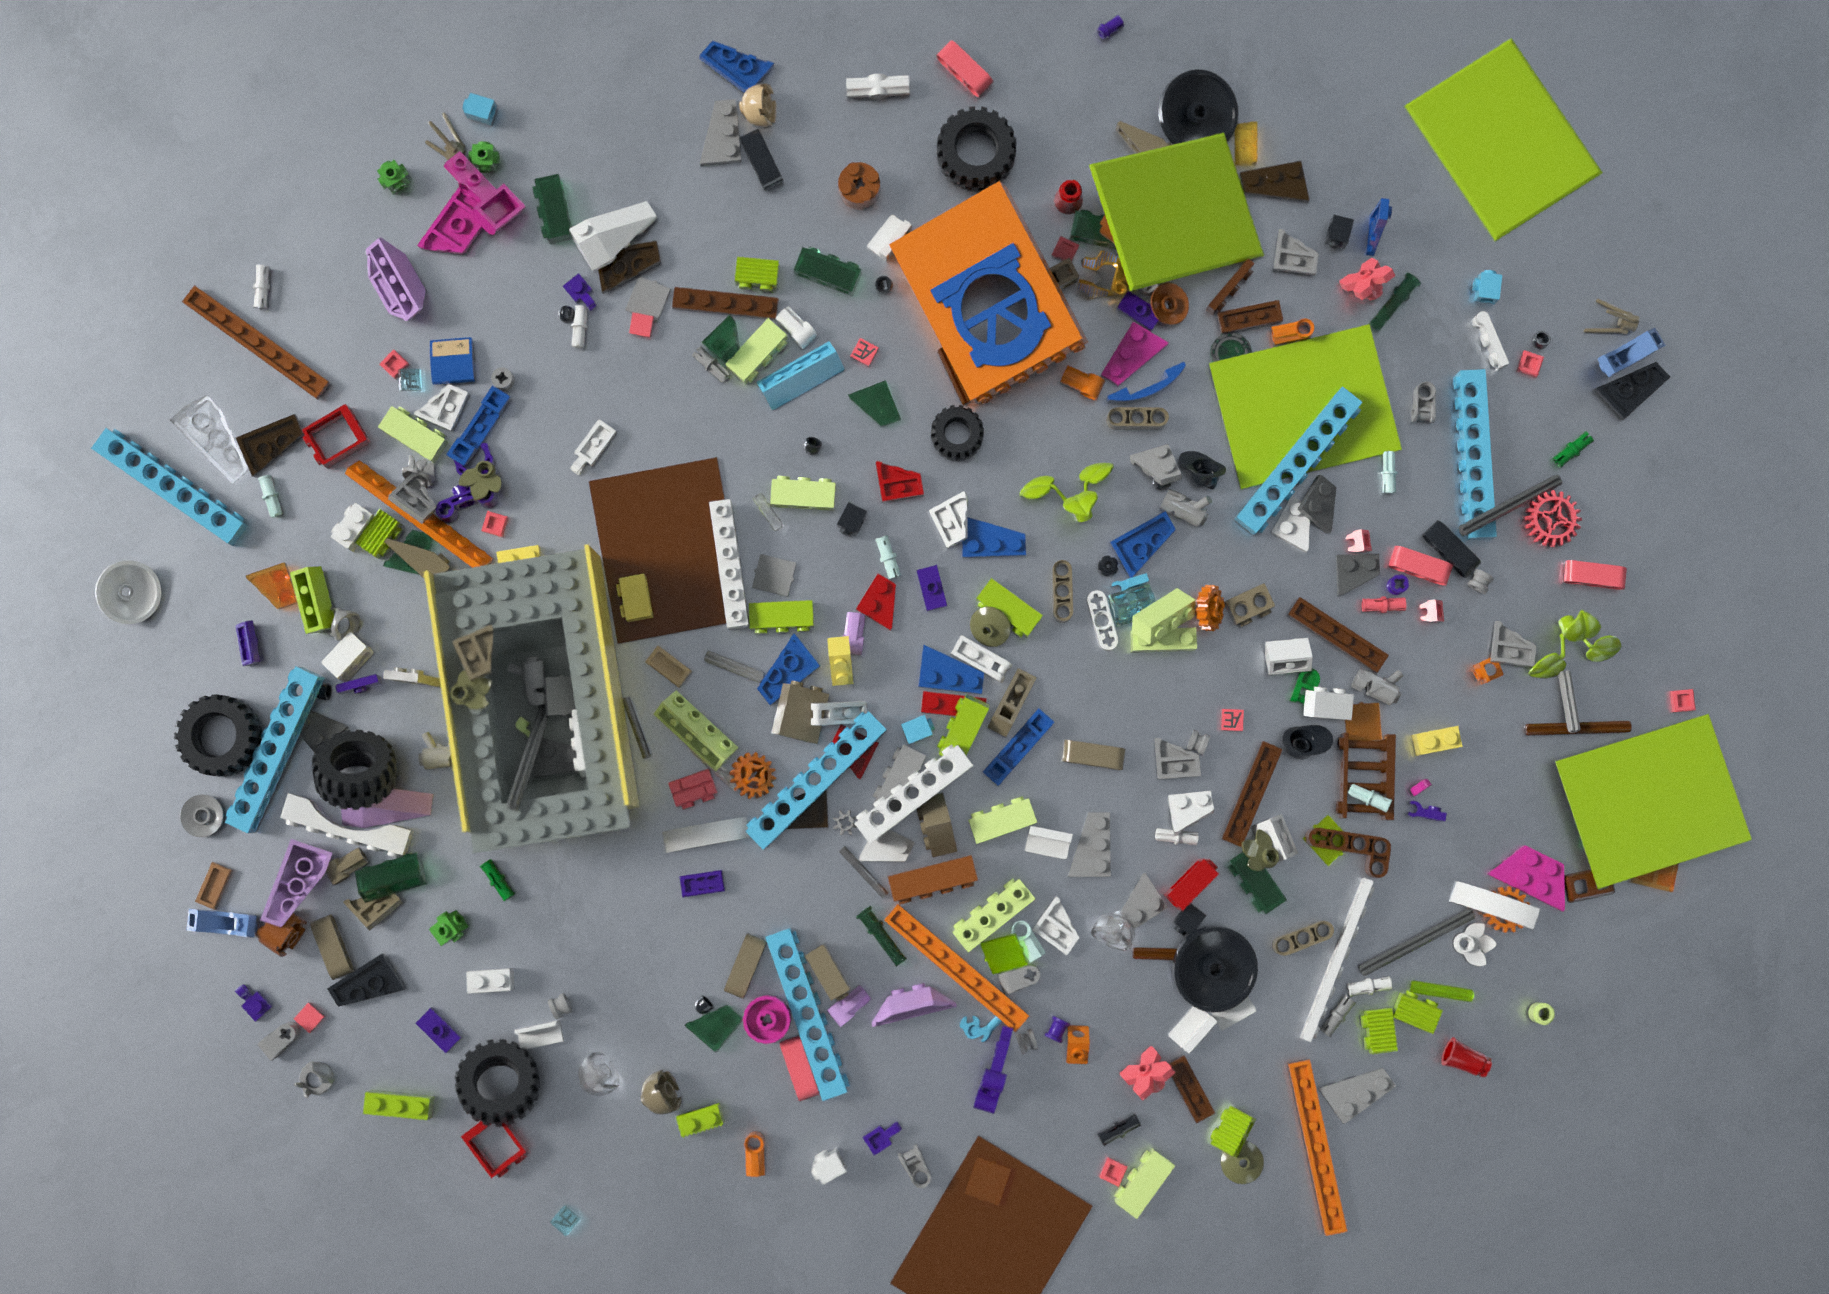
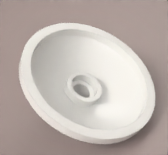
M131 560L119 561L107 567L98 578L95 588L96 601L101 611L111 620L122 624H135L146 620L156 611L161 600V585L157 575L145 564ZM128 588L129 593L124 596L122 590Z

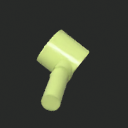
M520 717L515 726L529 738L530 731L526 728L530 722Z

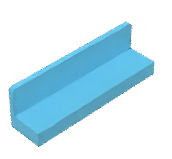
M828 341L756 383L765 396L770 408L775 410L839 374L845 368L836 350Z

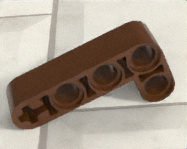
M1311 828L1305 834V841L1311 847L1366 855L1365 872L1369 877L1382 878L1388 872L1391 844L1386 838L1324 828ZM1317 833L1318 836L1326 837V841L1317 840L1315 843L1312 835ZM1335 835H1339L1342 839V843L1338 847L1333 844V837ZM1357 838H1360L1363 842L1360 850L1354 847V841ZM1378 841L1384 845L1381 853L1375 850V844ZM1376 862L1381 866L1378 874L1372 871V866Z

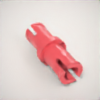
M1386 596L1376 599L1363 598L1361 602L1362 612L1381 611V613H1387V611H1406V598H1387Z

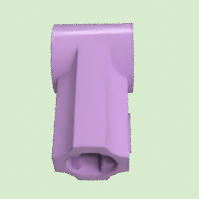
M847 612L845 633L842 637L849 636L851 655L862 656L865 614Z
M859 985L847 997L832 1005L827 1012L842 1027L871 998Z

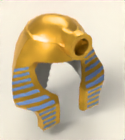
M1102 250L1097 257L1090 258L1085 256V258L1081 259L1082 267L1096 271L1101 277L1096 284L1079 279L1078 290L1085 292L1090 298L1124 294L1129 286L1118 256Z

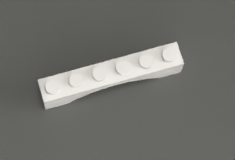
M290 793L287 795L280 817L286 820L285 824L294 827L302 824L307 826V831L318 833L321 830L327 832V837L338 840L339 836L347 838V843L359 846V843L367 844V849L379 852L380 849L387 850V855L400 858V855L407 856L414 834L413 830L391 824L369 831L348 829L329 819L318 808L314 800Z

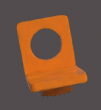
M1491 658L1473 665V673L1481 685L1504 675L1500 664L1490 662ZM1488 663L1493 664L1496 668V672L1492 676H1489L1484 668Z
M1070 1025L1067 1027L1068 1046L1066 1063L1087 1064L1090 1046L1089 1027ZM1074 1031H1081L1084 1033V1036L1075 1037L1072 1033Z

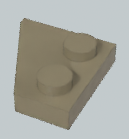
M492 624L452 641L470 682L491 673Z
M386 886L375 892L362 894V898L353 901L347 899L343 903L370 931L403 902Z

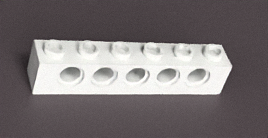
M730 499L709 502L728 630L749 627V618L732 502Z
M952 744L942 751L944 756L938 760L934 757L925 764L926 769L923 772L915 771L908 777L909 782L904 786L898 784L890 790L892 793L887 799L881 797L873 803L874 809L870 812L865 809L856 816L858 821L854 824L869 843H872L973 766L958 745L956 747H953ZM945 760L953 763V770L950 773H945L941 770V763ZM928 773H932L936 777V783L932 786L924 783V776ZM911 786H915L919 790V795L915 799L907 796V789ZM893 799L899 800L902 804V808L898 812L890 809L889 804ZM876 812L884 815L885 819L881 825L875 824L872 820Z

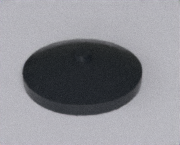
M1202 69L1186 71L1173 78L1162 92L1158 109L1161 128L1173 145L1225 133L1228 142L1236 130L1239 115L1235 94L1228 83L1219 75Z
M1207 926L1188 935L1179 945L1173 959L1172 975L1179 994L1193 1007L1206 1012H1223L1238 1006L1249 996L1256 983L1258 962L1253 947L1241 934L1228 927Z

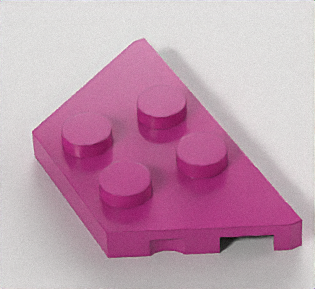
M458 187L417 246L424 250L464 255L483 229L471 215L473 208L478 202L473 197L465 196Z
M1526 845L1520 847L1513 855L1507 857L1487 874L1561 912L1565 910L1564 864Z

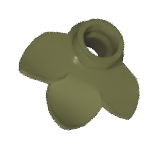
M481 461L475 468L467 469L459 479V486L471 487L472 497L476 501L485 498L489 491L498 493L502 485L500 477L496 474L495 466L489 461ZM484 470L489 471L487 474H482Z
M464 670L458 675L457 684L451 688L450 698L457 705H466L472 710L483 709L488 706V701L484 695L489 692L492 680L481 677L470 682ZM464 691V697L459 698V692Z
M1257 830L1255 840H1245L1242 842V850L1250 858L1248 867L1252 870L1261 871L1264 868H1272L1278 863L1279 853L1276 849L1272 848V840L1263 830Z

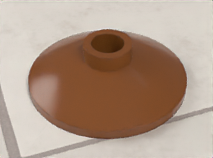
M1165 283L1154 290L1151 297V308L1153 314L1160 322L1167 325H1175L1183 321L1187 316L1189 301L1181 287L1173 283Z

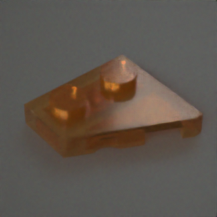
M285 562L245 575L246 579L278 610L298 603L292 579Z
M1679 863L1634 877L1630 883L1673 892Z

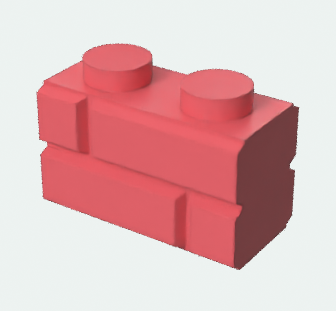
M709 768L668 783L676 807L682 806L683 810L695 806L694 802L702 799L703 803L715 799L714 795L718 793Z

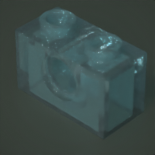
M1149 584L1108 595L1110 611L1117 627L1132 623L1133 615L1156 602Z

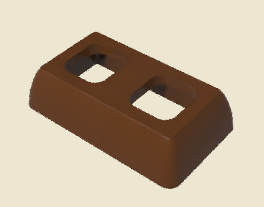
M1591 869L1564 875L1565 892L1569 903L1615 893L1614 884L1609 885L1607 889L1598 890ZM1584 879L1588 891L1583 894H1577L1574 882Z

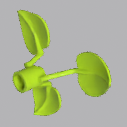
M1096 463L1084 468L1079 475L1080 480L1085 481L1084 492L1068 499L1053 484L1055 480L1051 476H1040L1032 479L1022 488L1019 495L1028 499H1037L1045 496L1053 489L1063 499V508L1075 514L1078 522H1085L1092 518L1091 510L1098 500L1096 492L1088 491L1089 483L1097 484L1103 481L1111 473L1114 465L1113 463Z
M1581 610L1576 619L1572 615H1567L1558 622L1562 631L1559 635L1561 639L1560 656L1558 653L1546 655L1530 669L1528 674L1537 678H1552L1559 675L1567 665L1566 661L1563 660L1565 658V639L1571 642L1583 641L1591 648L1586 652V657L1594 662H1601L1612 658L1620 651L1622 647L1619 638L1607 635L1596 640L1594 645L1591 644L1587 639L1595 637L1600 632L1601 625L1593 615Z

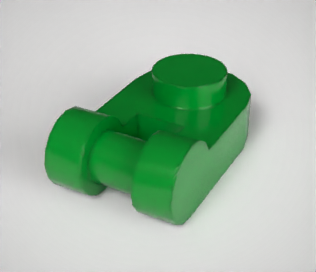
M1312 668L1311 671L1300 672L1289 701L1294 703L1297 701L1304 706L1305 695L1300 694L1301 688L1314 691V687H1318L1320 675L1317 670Z

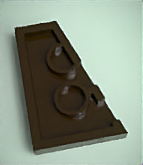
M1302 161L1239 173L1245 195L1277 197L1283 200L1293 199L1307 203L1310 201Z
M657 241L629 245L616 255L617 258L612 263L599 269L602 293L604 294L660 264L661 260Z
M293 414L235 438L251 476L254 477L304 433L297 415Z
M827 790L787 829L828 828ZM806 793L798 795L794 798L796 800H802L804 799ZM782 803L778 808L779 813L787 815L790 812V806L787 803ZM772 818L765 819L764 829L772 830L775 826L774 820Z

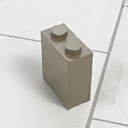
M791 681V684L783 683L771 733L818 744L822 725H811V718H813L811 703H827L829 694L823 693V688L810 686V689L804 688V683ZM822 710V718H824L825 710Z
M826 944L805 955L831 1001L836 999L838 1002L849 995L848 990L851 987Z

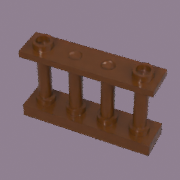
M1342 733L1337 741V748L1341 750L1340 800L1336 802V814H1339V819L1347 818V812L1379 813V816H1382V820H1394L1396 734L1383 735V739L1380 741L1349 740V733ZM1348 749H1380L1383 752V760H1380V762L1348 761ZM1348 769L1380 771V773H1383V780L1379 783L1348 782ZM1352 784H1355L1371 792L1375 790V792L1382 794L1383 797L1391 799L1392 802L1387 812L1371 805L1347 804V791H1349Z

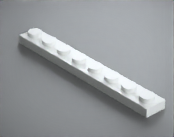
M1367 878L1361 879L1300 1038L1309 1042L1318 1036L1320 1030L1318 1023L1320 1018L1324 1019L1328 1007L1325 1005L1328 998L1331 999L1334 995L1336 988L1333 986L1334 982L1342 974L1343 967L1341 964L1344 958H1348L1351 951L1350 941L1352 938L1355 939L1359 930L1357 923L1359 918L1362 919L1366 913L1367 907L1364 905L1367 898L1370 899L1375 887L1372 886L1374 881Z

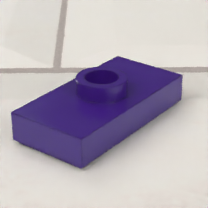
M1127 291L1116 308L1151 332L1159 321L1153 314L1151 305L1130 291Z
M937 565L916 570L926 610L931 611L947 607Z
M253 620L237 624L235 627L242 665L250 666L260 662L258 639L255 635Z
M373 674L336 684L335 688L336 692L341 695L353 691L354 694L366 692L368 687L383 683L381 676Z
M722 870L679 876L682 898L725 891Z
M432 1007L415 1023L445 1054L462 1038Z

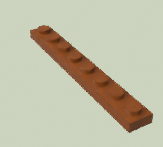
M195 285L182 302L317 400L329 386V381Z

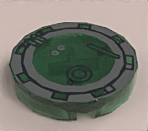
M1228 332L1221 334L1211 346V362L1252 353L1251 345L1244 336L1238 333Z

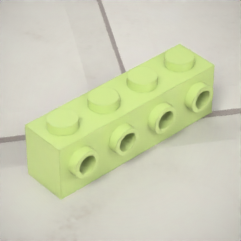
M677 690L667 697L654 713L665 726L715 772L739 748Z
M1012 878L1003 885L1004 891L1000 894L995 892L986 899L989 903L984 907L978 905L970 912L972 916L965 921L962 918L953 925L955 930L952 933L967 952L974 949L1035 900L1034 896L1020 879L1015 881Z

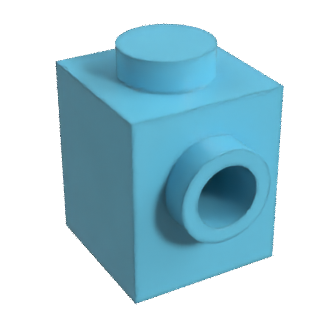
M470 93L468 99L464 100L462 109L467 119L491 125L497 105L493 99Z
M1485 270L1477 278H1474L1472 290L1475 291L1474 301L1495 304L1500 299L1502 275L1496 274L1497 272L1493 270Z
M925 715L901 724L909 745L933 736L932 731L935 730L931 718L926 719Z

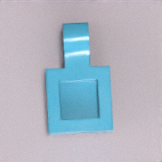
M1146 573L1124 581L1113 582L1111 587L1119 586L1121 588V592L1114 595L1115 598L1122 597L1126 590L1131 588L1133 591L1146 588L1145 584L1149 582L1148 575Z

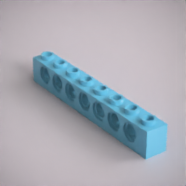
M1486 369L1460 370L1453 379L1454 389H1457L1455 409L1458 410L1459 418L1456 419V429L1460 431L1457 448L1461 452L1462 459L1459 460V471L1463 475V481L1460 482V491L1464 493V502H1462L1461 509L1462 514H1465L1466 522L1474 518V513L1482 514L1495 507ZM1466 388L1474 391V397L1467 396ZM1467 409L1474 410L1476 417L1470 418L1467 415ZM1470 429L1476 431L1477 439H1472L1469 436L1468 431ZM1470 450L1478 453V460L1470 457ZM1472 471H1476L1479 473V481H1475L1474 479H1472ZM1473 492H1478L1481 495L1480 502L1473 499ZM1496 520L1466 535L1467 540H1489L1497 537Z
M1342 386L1234 520L1253 535L1257 532L1262 533L1269 525L1266 522L1271 515L1275 517L1282 509L1280 503L1284 499L1288 501L1295 493L1293 487L1297 482L1301 485L1308 477L1306 471L1310 466L1315 468L1322 458L1319 455L1323 450L1328 452L1335 442L1332 439L1336 434L1341 435L1346 430L1348 425L1345 423L1349 418L1354 419L1361 411L1359 406L1362 402ZM1335 409H1341L1344 412L1342 419L1335 416ZM1322 425L1330 427V435H1325L1321 431ZM1309 441L1317 443V451H1311L1308 448ZM1296 457H1301L1304 460V467L1296 466ZM1287 473L1291 476L1290 484L1282 481V474ZM1269 490L1277 491V500L1269 498ZM1256 506H1262L1265 509L1264 516L1260 517L1255 513Z
M105 428L91 447L92 450L232 546L236 544L248 527L243 522L244 517L235 511L232 514L226 511L228 506L219 500L213 502L209 499L210 494L202 488L196 490L192 487L193 482L184 476L181 479L175 475L176 470L167 464L163 467L157 463L159 458L150 452L147 455L140 450L143 447L131 440L128 443L124 440L125 435L117 429L111 431ZM123 445V452L117 455V448ZM140 457V464L134 467V459ZM157 469V476L151 479V471ZM174 480V488L172 490H168V483ZM191 492V500L189 502H185V495ZM208 504L209 511L206 514H202V507ZM225 516L226 523L223 526H219V519Z
M295 666L288 675L289 682L279 695L280 702L270 715L271 722L261 735V744L253 753V761L244 773L245 779L242 786H239L236 790V799L234 804L227 810L225 823L246 833L256 832L325 677L304 667ZM299 685L303 688V693L300 696L297 694V687ZM293 705L294 713L290 716L288 707ZM282 724L285 726L283 735L279 732V727ZM272 744L276 745L275 754H272L270 751ZM264 763L268 767L265 774L262 772V765ZM255 783H257L259 786V790L257 793L253 791V785ZM246 802H248L250 805V810L248 813L244 810V805Z
M869 711L866 714L864 712L860 713L854 719L856 724L851 729L846 727L838 735L840 739L835 744L831 742L823 750L825 754L820 759L815 757L808 764L810 769L805 774L800 772L792 780L794 784L789 789L785 787L777 794L779 799L774 804L770 801L761 810L763 814L758 819L754 817L746 825L748 829L745 832L763 850L782 834L887 731ZM860 728L865 729L867 737L864 740L856 739V730ZM844 743H848L852 747V751L848 755L840 753V746ZM829 758L836 760V767L833 770H827L824 766L825 761ZM817 773L821 776V781L818 785L810 784L809 777L811 774ZM798 788L805 790L806 795L802 800L794 798V791ZM782 803H787L790 806V812L787 815H781L778 811ZM772 818L775 822L774 828L769 831L765 830L763 827L764 820Z
M791 928L765 937L822 1101L847 1093V1087L850 1084L847 1075H842L840 1066L843 1064L839 1053H834L832 1046L836 1044L832 1033H827L825 1025H828L825 1013H820L818 1005L821 1004L818 993H813L811 985L814 984L810 971L806 973L803 964H806L807 961L803 951L799 952L796 944L800 943L796 931L792 932ZM784 946L792 948V957L785 958L782 956L781 950ZM796 966L799 968L800 976L794 979L789 976L788 970L790 967ZM798 987H804L807 990L806 998L800 999L796 996L795 991ZM810 1007L814 1010L815 1015L812 1019L804 1018L802 1014L804 1008ZM812 1028H819L821 1030L822 1036L820 1039L815 1040L811 1038L810 1030ZM820 1048H825L829 1052V1057L826 1060H821L817 1057V1051ZM833 1069L836 1072V1078L834 1080H827L824 1077V1071Z

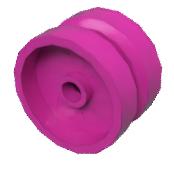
M773 995L759 996L749 1003L743 1015L744 1029L749 1037L756 1042L764 1044L774 1043L784 1037L790 1028L792 1020L790 1008L786 1002ZM770 1015V1019H772V1021L766 1023L764 1021V1016Z

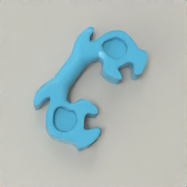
M964 1016L960 1021V1028L964 1030V1033L970 1039L984 1035L981 1042H985L1002 1021L995 1016L987 1026L980 1027V1020L976 1016H972L973 1022L967 1023V1017Z

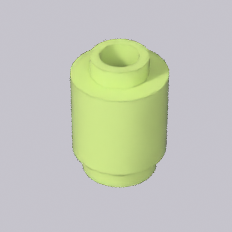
M1536 1002L1530 1006L1528 1015L1534 1023L1547 1025L1553 1021L1555 1012L1549 1004ZM1542 1010V1015L1539 1017V1011Z

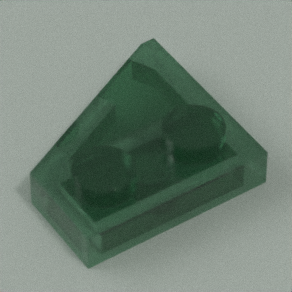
M731 315L701 342L706 349L724 363L733 358L740 349L736 321Z
M886 380L848 394L849 399L859 406L881 428L901 421Z
M412 530L403 543L431 551L434 539L424 532ZM396 553L383 564L386 568L419 575Z
M725 1005L714 1012L686 1023L684 1026L717 1053L741 1024L743 1018L731 1007Z

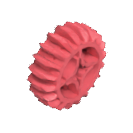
M1552 490L1549 494L1544 492L1542 497L1538 495L1535 501L1528 503L1531 508H1526L1525 512L1529 515L1523 517V520L1529 521V524L1525 525V529H1532L1528 536L1535 534L1534 542L1542 539V546H1546L1549 542L1550 547L1553 548L1556 543L1560 547L1564 545V541L1569 543L1571 537L1577 536L1575 530H1579L1581 526L1576 522L1582 521V517L1576 516V514L1580 513L1581 510L1574 509L1577 502L1570 503V495L1563 498L1564 492L1561 491L1556 496L1555 490ZM1554 503L1550 511H1539L1542 504ZM1562 508L1565 510L1568 518L1562 515ZM1554 515L1553 519L1556 521L1552 523V519L1549 516ZM1538 520L1544 523V530L1539 526ZM1556 526L1567 527L1561 535H1551Z

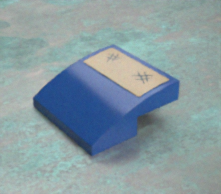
M472 337L430 340V366L433 385L475 381Z

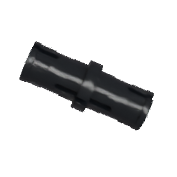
M1133 1114L1119 1123H1113L1114 1126L1097 1135L1103 1146H1106L1120 1137H1126L1125 1134L1142 1125L1136 1114Z

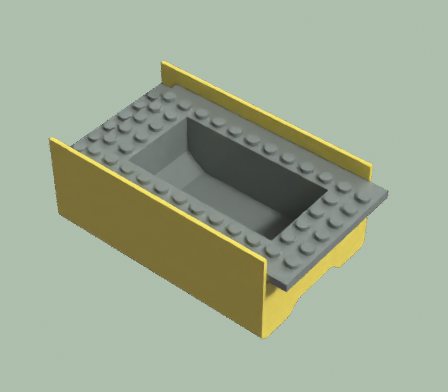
M589 544L584 545L585 549L545 556H541L540 546L534 545L496 552L498 560L496 564L436 574L424 571L462 831L471 834L473 853L631 828L628 809L639 808L601 557ZM492 624L491 673L483 676L492 680L489 692L484 695L488 701V706L483 709L472 710L466 705L455 704L450 698L451 688L457 684L458 675L465 670L452 641ZM538 656V659H543L546 677H558V675H563V677L571 676L587 777L581 778L579 771L564 772L539 778H531L529 776L520 807L517 811L508 809L507 803L528 741L526 734L518 730L515 725L517 720L523 717L530 722L526 729L531 732L539 705H528L524 691L525 681L522 680L521 675L508 672V666L511 663L522 667V662H525L526 657ZM459 692L458 697H464L465 692ZM567 714L564 717L561 715H549L542 737L572 746L571 738H575L574 731H571L569 726V718H572V714Z

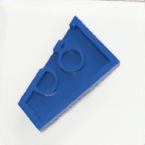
M713 40L699 55L701 61L744 93L750 87L758 85L774 67L773 62L768 60L765 62L757 59V56L740 53L735 48Z
M1381 198L1370 214L1366 255L1374 256L1387 220L1391 218L1392 206H1389L1390 199Z
M1165 511L1110 542L1129 578H1132L1172 535L1176 528Z
M967 517V539L962 541V558L1026 556L1024 533Z
M793 633L789 642L757 688L770 706L779 700L783 683L791 684V681L801 682L820 667L795 633Z
M923 645L919 687L982 695L983 672Z

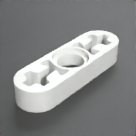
M1095 590L1088 595L1087 605L1099 646L1105 651H1111L1118 644L1117 633L1105 594ZM1094 595L1102 598L1099 605L1101 609L1105 607L1106 611H1099L1094 614L1093 610H1097L1096 604L1091 603ZM1099 615L1107 616L1109 620L1108 625L1104 627L1099 626L1096 622ZM1111 627L1112 631H1108L1109 638L1114 639L1111 647L1103 644L1105 634H1100L1099 630L1104 631Z

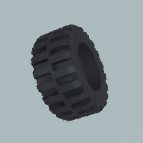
M975 106L969 107V111H964V109L958 110L956 116L951 115L947 119V123H943L940 134H938L937 161L942 168V173L945 177H949V181L952 184H960L961 189L966 190V187H970L972 191L977 192L978 188H983L984 190L998 181L1001 182V179L1007 178L1010 169L1014 165L1017 145L1012 126H1008V120L1005 117L1000 118L999 112L995 110L992 113L988 112L987 107L981 106V110H975ZM970 133L985 134L994 141L996 154L990 162L984 165H970L958 156V141Z
M212 694L211 696L200 697L199 701H192L188 704L190 708L188 710L184 709L180 715L183 718L181 721L177 720L175 725L179 727L178 733H174V739L178 740V744L175 747L178 752H181L180 758L182 761L188 763V767L192 770L199 771V773L204 775L226 777L231 776L232 773L243 771L244 766H249L252 763L253 753L262 741L259 738V733H262V726L258 725L259 718L256 714L252 713L253 709L249 705L233 697ZM215 716L229 718L236 729L234 745L227 753L220 756L207 753L201 741L203 727Z
M356 729L353 732L346 730L342 734L336 733L332 735V738L325 739L322 745L317 747L312 757L315 790L320 795V798L325 802L328 801V804L334 807L339 806L340 809L347 810V808L359 810L361 807L366 809L374 803L377 805L382 802L383 797L387 798L391 790L395 788L397 780L395 752L391 744L385 741V738L380 735L375 736L374 732H363V730ZM352 766L368 767L367 770L359 773L340 772Z
M491 1039L487 1040V1045L482 1046L481 1043L475 1045L476 1050L473 1052L469 1050L465 1054L466 1059L459 1062V1071H456L455 1089L463 1110L470 1114L473 1120L476 1122L480 1120L486 1126H490L492 1123L496 1127H502V1123L508 1122V1125L515 1123L514 1119L518 1117L520 1120L526 1116L525 1112L533 1109V1102L538 1100L540 1079L533 1057L529 1055L524 1047L519 1048L518 1043L513 1041L509 1044L506 1039H499V1043H494V1040ZM495 1066L509 1067L518 1076V1086L510 1096L501 1100L486 1099L480 1095L477 1088L480 1076L486 1070Z

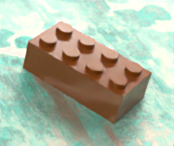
M972 855L888 876L894 902L898 901L899 905L912 902L911 897L919 896L920 899L932 897V892L940 890L941 894L954 891V886L961 885V888L964 889L975 886L974 881H978Z

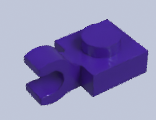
M579 273L563 285V288L576 304L582 300L590 311L597 306L595 301L589 296L593 291Z
M1409 801L1410 805L1416 806L1415 813L1407 812L1409 817H1420L1439 822L1446 821L1447 813L1441 812L1440 807L1429 806L1428 809H1424L1419 802Z
M245 984L240 985L235 990L237 995L246 1001L241 1007L255 1022L273 1007L260 991L253 994Z
M895 1122L885 1130L880 1125L862 1138L875 1156L892 1144L890 1137L900 1132L902 1128L898 1122Z

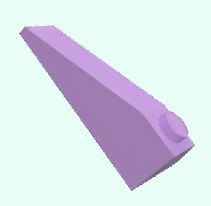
M393 789L387 798L383 797V801L377 805L374 803L369 808L361 807L359 810H353L352 808H347V810L341 809L342 825L367 828L431 815L434 794Z
M291 839L260 921L282 927L323 877L332 853Z

